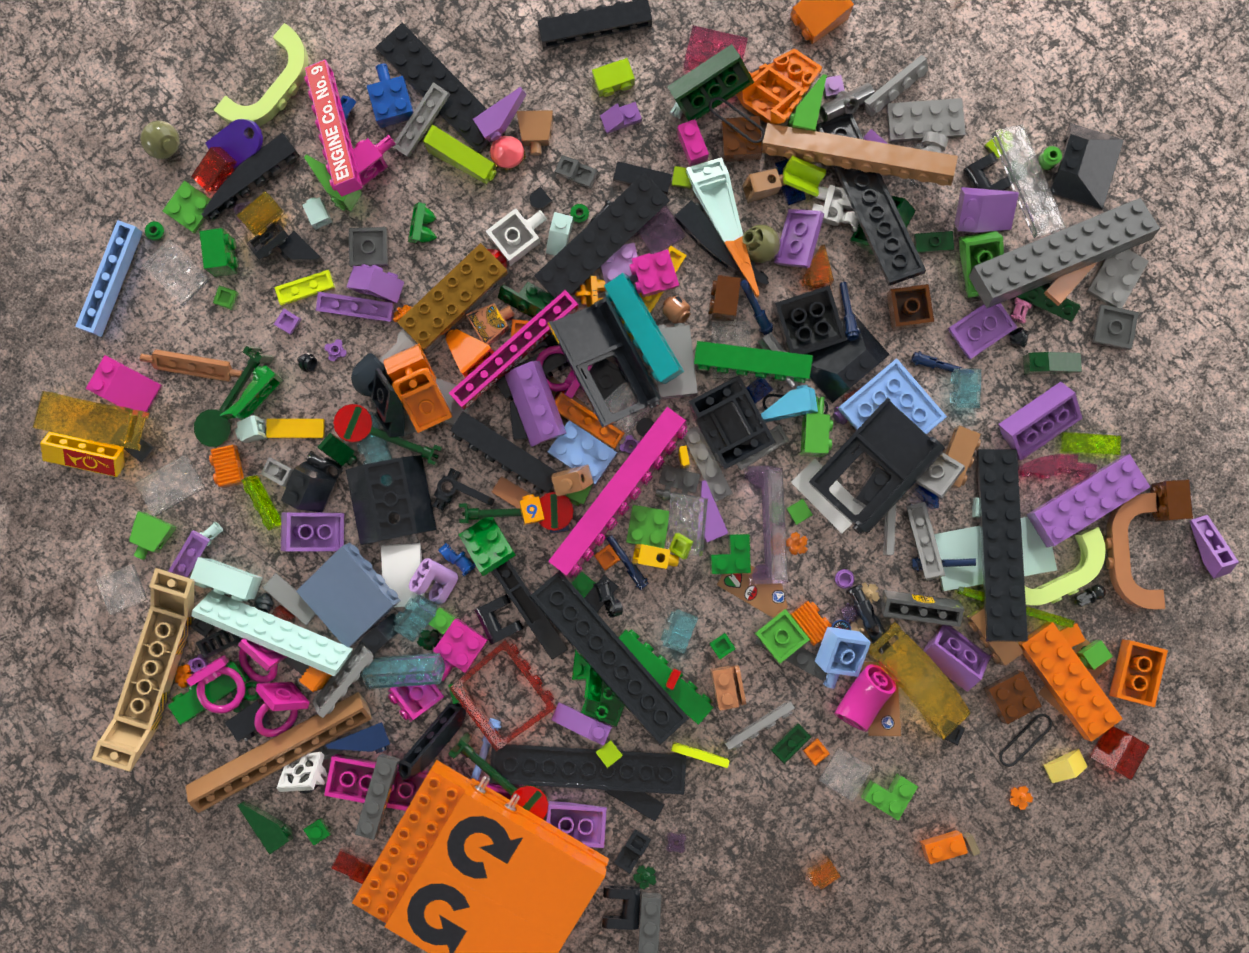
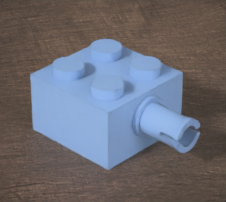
M827 627L815 659L818 666L827 673L823 683L826 687L834 689L839 674L859 676L871 644L861 632Z

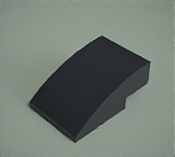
M376 368L370 400L376 408L375 416L389 438L404 436L405 416L402 403L380 368Z

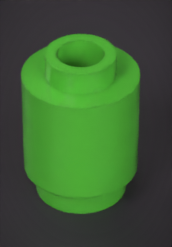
M1055 146L1046 148L1038 158L1039 166L1045 170L1053 169L1062 159L1061 150Z

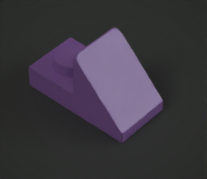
M636 102L622 107L615 104L600 115L607 134L642 121Z

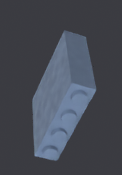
M351 543L343 545L296 591L336 638L347 648L355 645L401 601L398 598V594L389 588L385 583V579L375 572L372 564L360 555L358 548Z

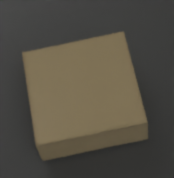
M968 832L962 834L969 853L973 856L980 854L973 835Z

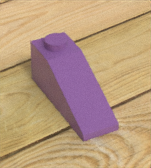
M521 87L473 119L484 138L489 142L496 141L502 136V133L506 131L527 94Z
M704 480L701 482L700 529L697 532L701 541L705 539L707 543L728 534V531L708 484Z
M1205 515L1192 519L1190 525L1202 561L1213 579L1230 574L1239 561L1209 516Z
M560 702L551 719L603 746L612 728V725L585 715L581 711Z

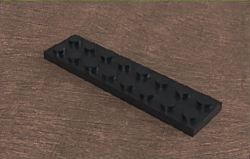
M403 22L375 47L383 58L404 77L422 98L433 82L450 94L438 114L474 151L480 154L493 142H489L484 138L473 120L487 110V108Z
M644 172L534 275L535 279L554 299L564 290L571 295L666 206L670 199Z

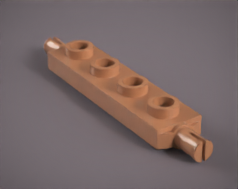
M157 349L154 350L152 355L143 353L140 355L141 362L151 363L153 368L157 370L228 382L231 377L239 378L243 370L232 369L230 362Z

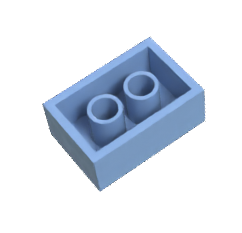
M569 420L565 425L567 434L556 438L548 450V454L570 469L588 464L593 484L596 486L617 456V452Z

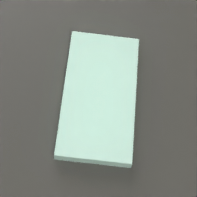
M1028 517L1021 518L1024 576L1056 571L1053 547L1045 546ZM975 526L934 534L941 560L976 558V566L943 567L945 576L940 577L942 591L983 584L981 527Z

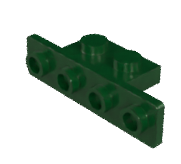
M527 282L519 293L502 284L498 293V299L532 318L554 300L548 292L530 282Z
M1051 283L1016 296L1070 322L1073 321L1081 308L1080 304L1067 298L1057 306L1044 294L1052 285Z

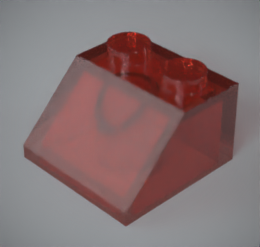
M1113 726L1102 734L1090 758L1120 776L1132 780L1150 745Z

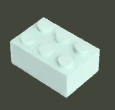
M198 557L190 577L194 579V585L214 588L213 592L221 595L231 594L232 599L241 602L255 599L263 577L203 557Z

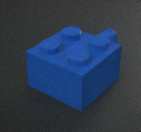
M385 63L375 67L380 82L366 85L375 119L380 128L408 121L414 113L404 77L399 76L391 79L388 66Z

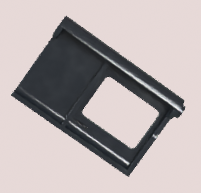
M608 297L595 302L588 308L553 322H548L556 341L603 428L647 407L653 409L660 405L659 401L662 398ZM608 357L615 358L637 400L636 404L615 414L610 412L588 371V366Z
M887 397L813 476L809 483L854 525L852 528L859 535H867L946 449L936 438L925 434ZM862 453H867L890 474L891 479L858 515H855L829 491V488Z

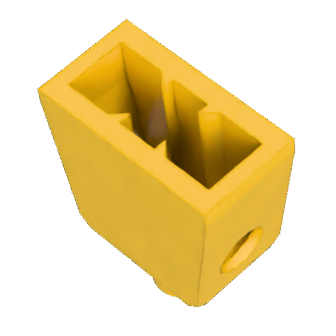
M635 544L632 558L633 564L667 569L668 566H678L679 557L670 554L669 549ZM657 555L660 556V560H659V561H657V559H656Z

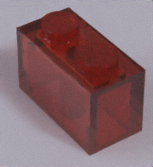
M210 147L191 177L207 192L217 191L224 183L226 177L234 171L237 161L221 147Z

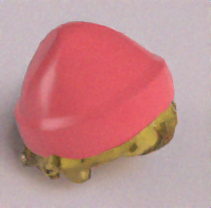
M501 136L492 143L490 148V157L496 168L500 167L505 170H511L521 164L526 158L522 143L512 136Z

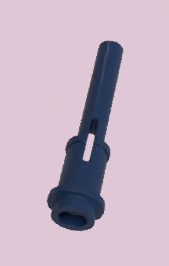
M741 281L740 285L754 311L753 316L760 327L759 331L763 335L771 333L773 331V323L769 321L765 310L761 309L748 281Z
M841 282L839 285L845 317H843L846 328L845 336L848 340H855L859 338L860 330L857 329L856 316L852 313L847 282Z
M921 351L914 352L911 363H914L915 366L919 364L931 369L936 367L967 377H971L973 372L970 369L939 361L937 357L921 354Z
M613 535L606 538L628 569L626 572L636 584L635 587L639 588V590L649 584L647 581L649 579L643 576L637 565H633Z
M919 557L913 559V570H917V572L923 570ZM976 558L941 560L943 567L976 566Z

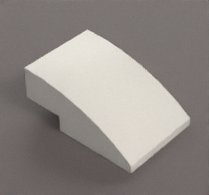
M421 544L382 545V577L389 588L393 589L401 600L395 607L423 606L425 593L418 595L409 589L410 580L422 562Z

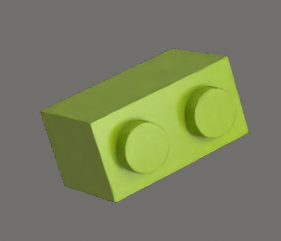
M628 58L592 69V77L599 97H608L616 91H626L635 85V77Z

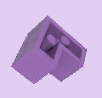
M362 264L361 266H353L347 288L360 294L373 295L386 302L398 303L404 281L398 279V275L394 273L383 272V268L372 265L371 267Z

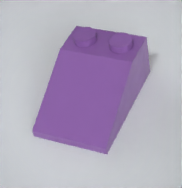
M961 187L954 223L957 230L965 232L1011 230L1019 193Z
M281 512V551H337L344 545V513Z
M548 801L546 822L588 847L604 848L607 807Z

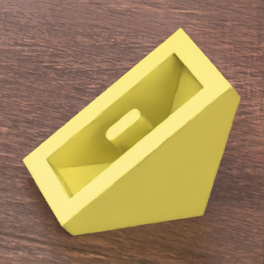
M1079 749L1073 750L1043 765L1052 783L1076 778L1088 767Z

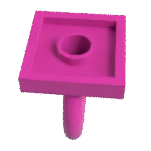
M559 345L550 346L538 355L536 361H540L543 366L544 360L549 355L554 353L563 354ZM572 369L564 383L555 384L547 380L551 391L566 390L564 394L570 399L573 398L580 386Z
M247 639L241 640L238 645L240 647L239 662L243 671L252 680L259 683L271 682L277 675L278 663L287 658L285 655ZM247 654L266 671L270 670L267 675L256 673L248 663Z
M226 654L193 673L186 680L190 687L198 683L197 697L204 708L214 713H227L234 710L242 702L245 695V684L240 674L232 668L224 667L229 662ZM225 674L235 681L237 694L229 704L215 705L207 699L205 685L220 675Z
M293 682L259 683L255 691L265 703L255 715V729L265 737L278 736L292 727L297 719L298 709H308L310 702ZM269 709L272 711L290 710L289 718L281 726L275 729H266L262 724L263 717Z

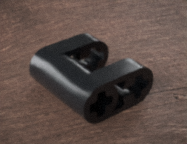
M994 152L963 169L973 188L1005 191L1013 185L1009 176L994 184H991L984 170L999 161Z
M507 594L474 610L491 645L524 629L520 620L502 628L494 611L511 603Z
M603 886L604 898L622 899V915L602 916L603 928L639 929L640 887Z

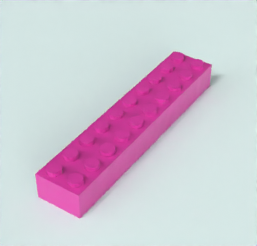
M666 407L548 562L571 579L573 576L577 577L583 569L581 567L585 561L588 562L593 557V550L597 545L600 547L606 539V533L609 530L612 531L618 524L616 520L619 516L626 514L632 499L635 501L641 494L640 489L644 484H649L655 469L659 470L665 462L663 459L667 454H672L678 439L682 440L688 432L685 419L669 407Z
M341 754L333 755L324 796L364 803L377 761ZM423 770L415 777L403 780L399 771H397L387 808L406 811L429 771ZM488 782L487 787L510 800L511 795L499 784Z

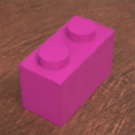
M696 120L678 125L677 135L689 166L708 161L709 153Z

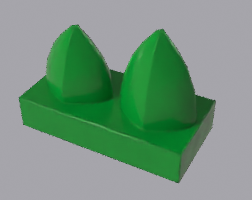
M418 202L413 207L408 242L410 243L430 242L437 238L432 230L422 225V223H431L436 220L435 214L425 207V203Z

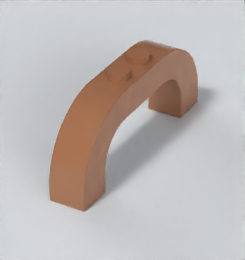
M1156 493L1139 494L1114 509L1107 521L1106 538L1104 541L1105 549L1108 551L1106 567L1109 569L1113 588L1125 602L1141 609H1165L1164 589L1146 590L1138 586L1133 580L1128 539V527L1135 516L1143 513L1157 512Z

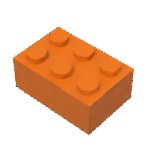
M1122 639L1109 696L1155 707L1168 650Z

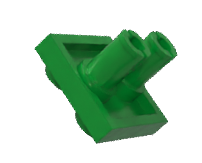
M602 680L600 702L586 699L581 713L617 727L625 706Z

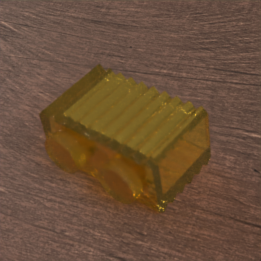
M265 191L236 216L256 236L257 234H263L267 230L266 226L271 222L278 221L284 211Z

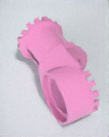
M1017 297L1015 300L1016 306L1010 317L1014 321L1017 320V322L1025 324L1028 309H1031L1032 304Z

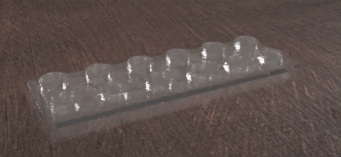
M1021 124L993 132L991 134L1013 190L1019 193L1018 202L1033 238L1066 228L1024 125Z

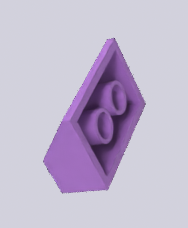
M943 624L940 625L927 642L921 654V657L928 663L932 664L942 674L946 675L967 692L982 679L991 657L952 626Z

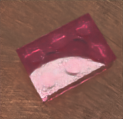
M693 25L683 69L693 70L731 44L743 60L748 38Z

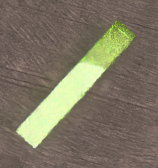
M959 586L957 591L959 595L984 602L983 592ZM1026 606L1027 616L1053 622L1063 627L1072 628L1074 626V620Z

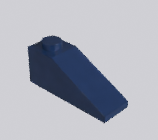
M380 722L325 746L327 749L375 751L378 754L387 750L386 746L390 745L383 723Z

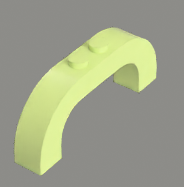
M284 23L273 36L277 45L288 52L286 68L263 97L253 105H238L227 96H224L214 111L227 123L230 124L237 119H249L258 126L264 125L273 119L279 111H282L290 97L298 92L299 86L306 76L305 67H308V54L297 33Z
M1090 527L1074 535L1080 548L1081 557L1078 565L1072 571L1033 589L1025 586L1026 605L1056 603L1062 600L1061 596L1079 592L1078 588L1088 584L1098 575L1105 560V542L1099 527Z

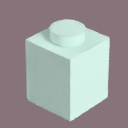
M320 197L310 198L302 205L315 230L332 223L325 204Z

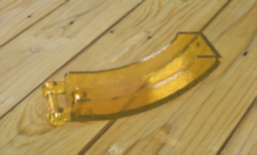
M42 391L32 428L140 451L143 428L150 413Z
M893 622L889 626V630L875 643L870 644L868 652L877 660L876 663L912 700L928 722L929 727L944 740L971 713L955 687L940 668L897 623ZM896 634L899 639L881 655L878 650Z

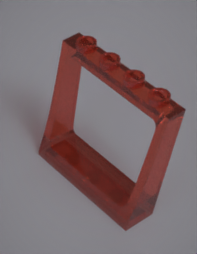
M506 639L449 688L496 752L556 709V705L553 703L555 698L552 693L542 688L543 682L537 674L533 676L530 672L531 665L526 659L521 660L518 656L520 651L514 643L510 645ZM502 650L509 654L546 704L544 709L505 736H501L463 685Z

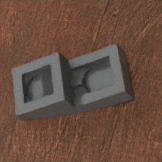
M564 155L561 156L554 171L556 174L592 189L599 173L597 169L583 165L578 160Z

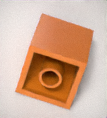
M801 0L792 8L791 20L796 26L800 27L803 37L807 41L809 40L811 44H814L847 21L854 4L851 0Z

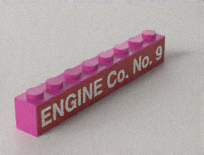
M323 60L305 67L307 76L304 78L310 88L308 94L313 102V105H311L315 116H317L315 123L321 133L318 136L324 146V149H322L323 155L328 162L326 169L332 178L329 180L330 185L342 197L363 187L334 73L327 61Z
M564 290L449 392L451 397L463 410L468 408L552 333L548 322H553L575 313L579 309L578 303Z

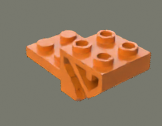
M420 344L384 359L383 362L387 374L393 381V389L401 400L417 433L453 417Z

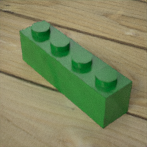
M230 660L224 666L238 672L244 684L251 680L243 671L239 661L232 662ZM225 674L220 675L205 685V695L213 704H216L237 690L235 681ZM198 683L189 687V691L184 695L180 693L173 697V702L168 705L180 725L189 722L207 710L198 700Z

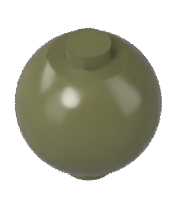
M157 120L148 123L143 128L140 142L144 151L151 157L167 159L177 152L180 145V137L175 127L170 123Z
M755 225L743 234L742 241L746 244L750 260L757 263H765L772 260L778 254L780 238L772 227Z

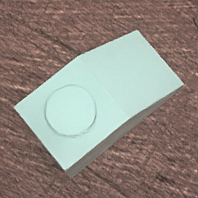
M554 212L549 230L546 254L555 256L568 244L574 223L572 216Z
M253 415L237 422L238 428L235 429V432L241 442L249 443L267 439L263 419Z

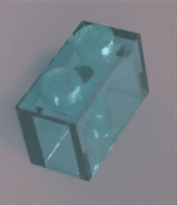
M954 368V372L951 373L953 392L950 393V402L953 403L954 407L980 408L982 369Z
M418 594L414 599L410 598L405 605L406 609L403 612L400 611L394 619V630L412 642L434 618L437 610V605Z
M678 609L675 612L671 611L667 621L670 623L668 630L664 629L660 638L663 641L662 645L684 654L698 617Z

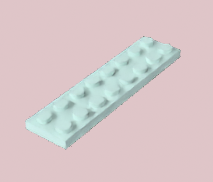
M213 590L192 610L191 616L332 676H336L352 653V648H347L343 644L228 596L215 593Z

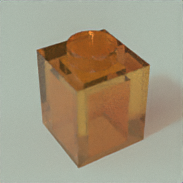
M825 857L808 869L811 873L808 878L814 887L818 885L821 890L841 877L828 857Z

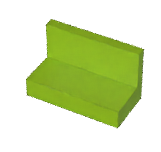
M792 155L783 169V183L817 197L819 195L818 185L826 175V169Z

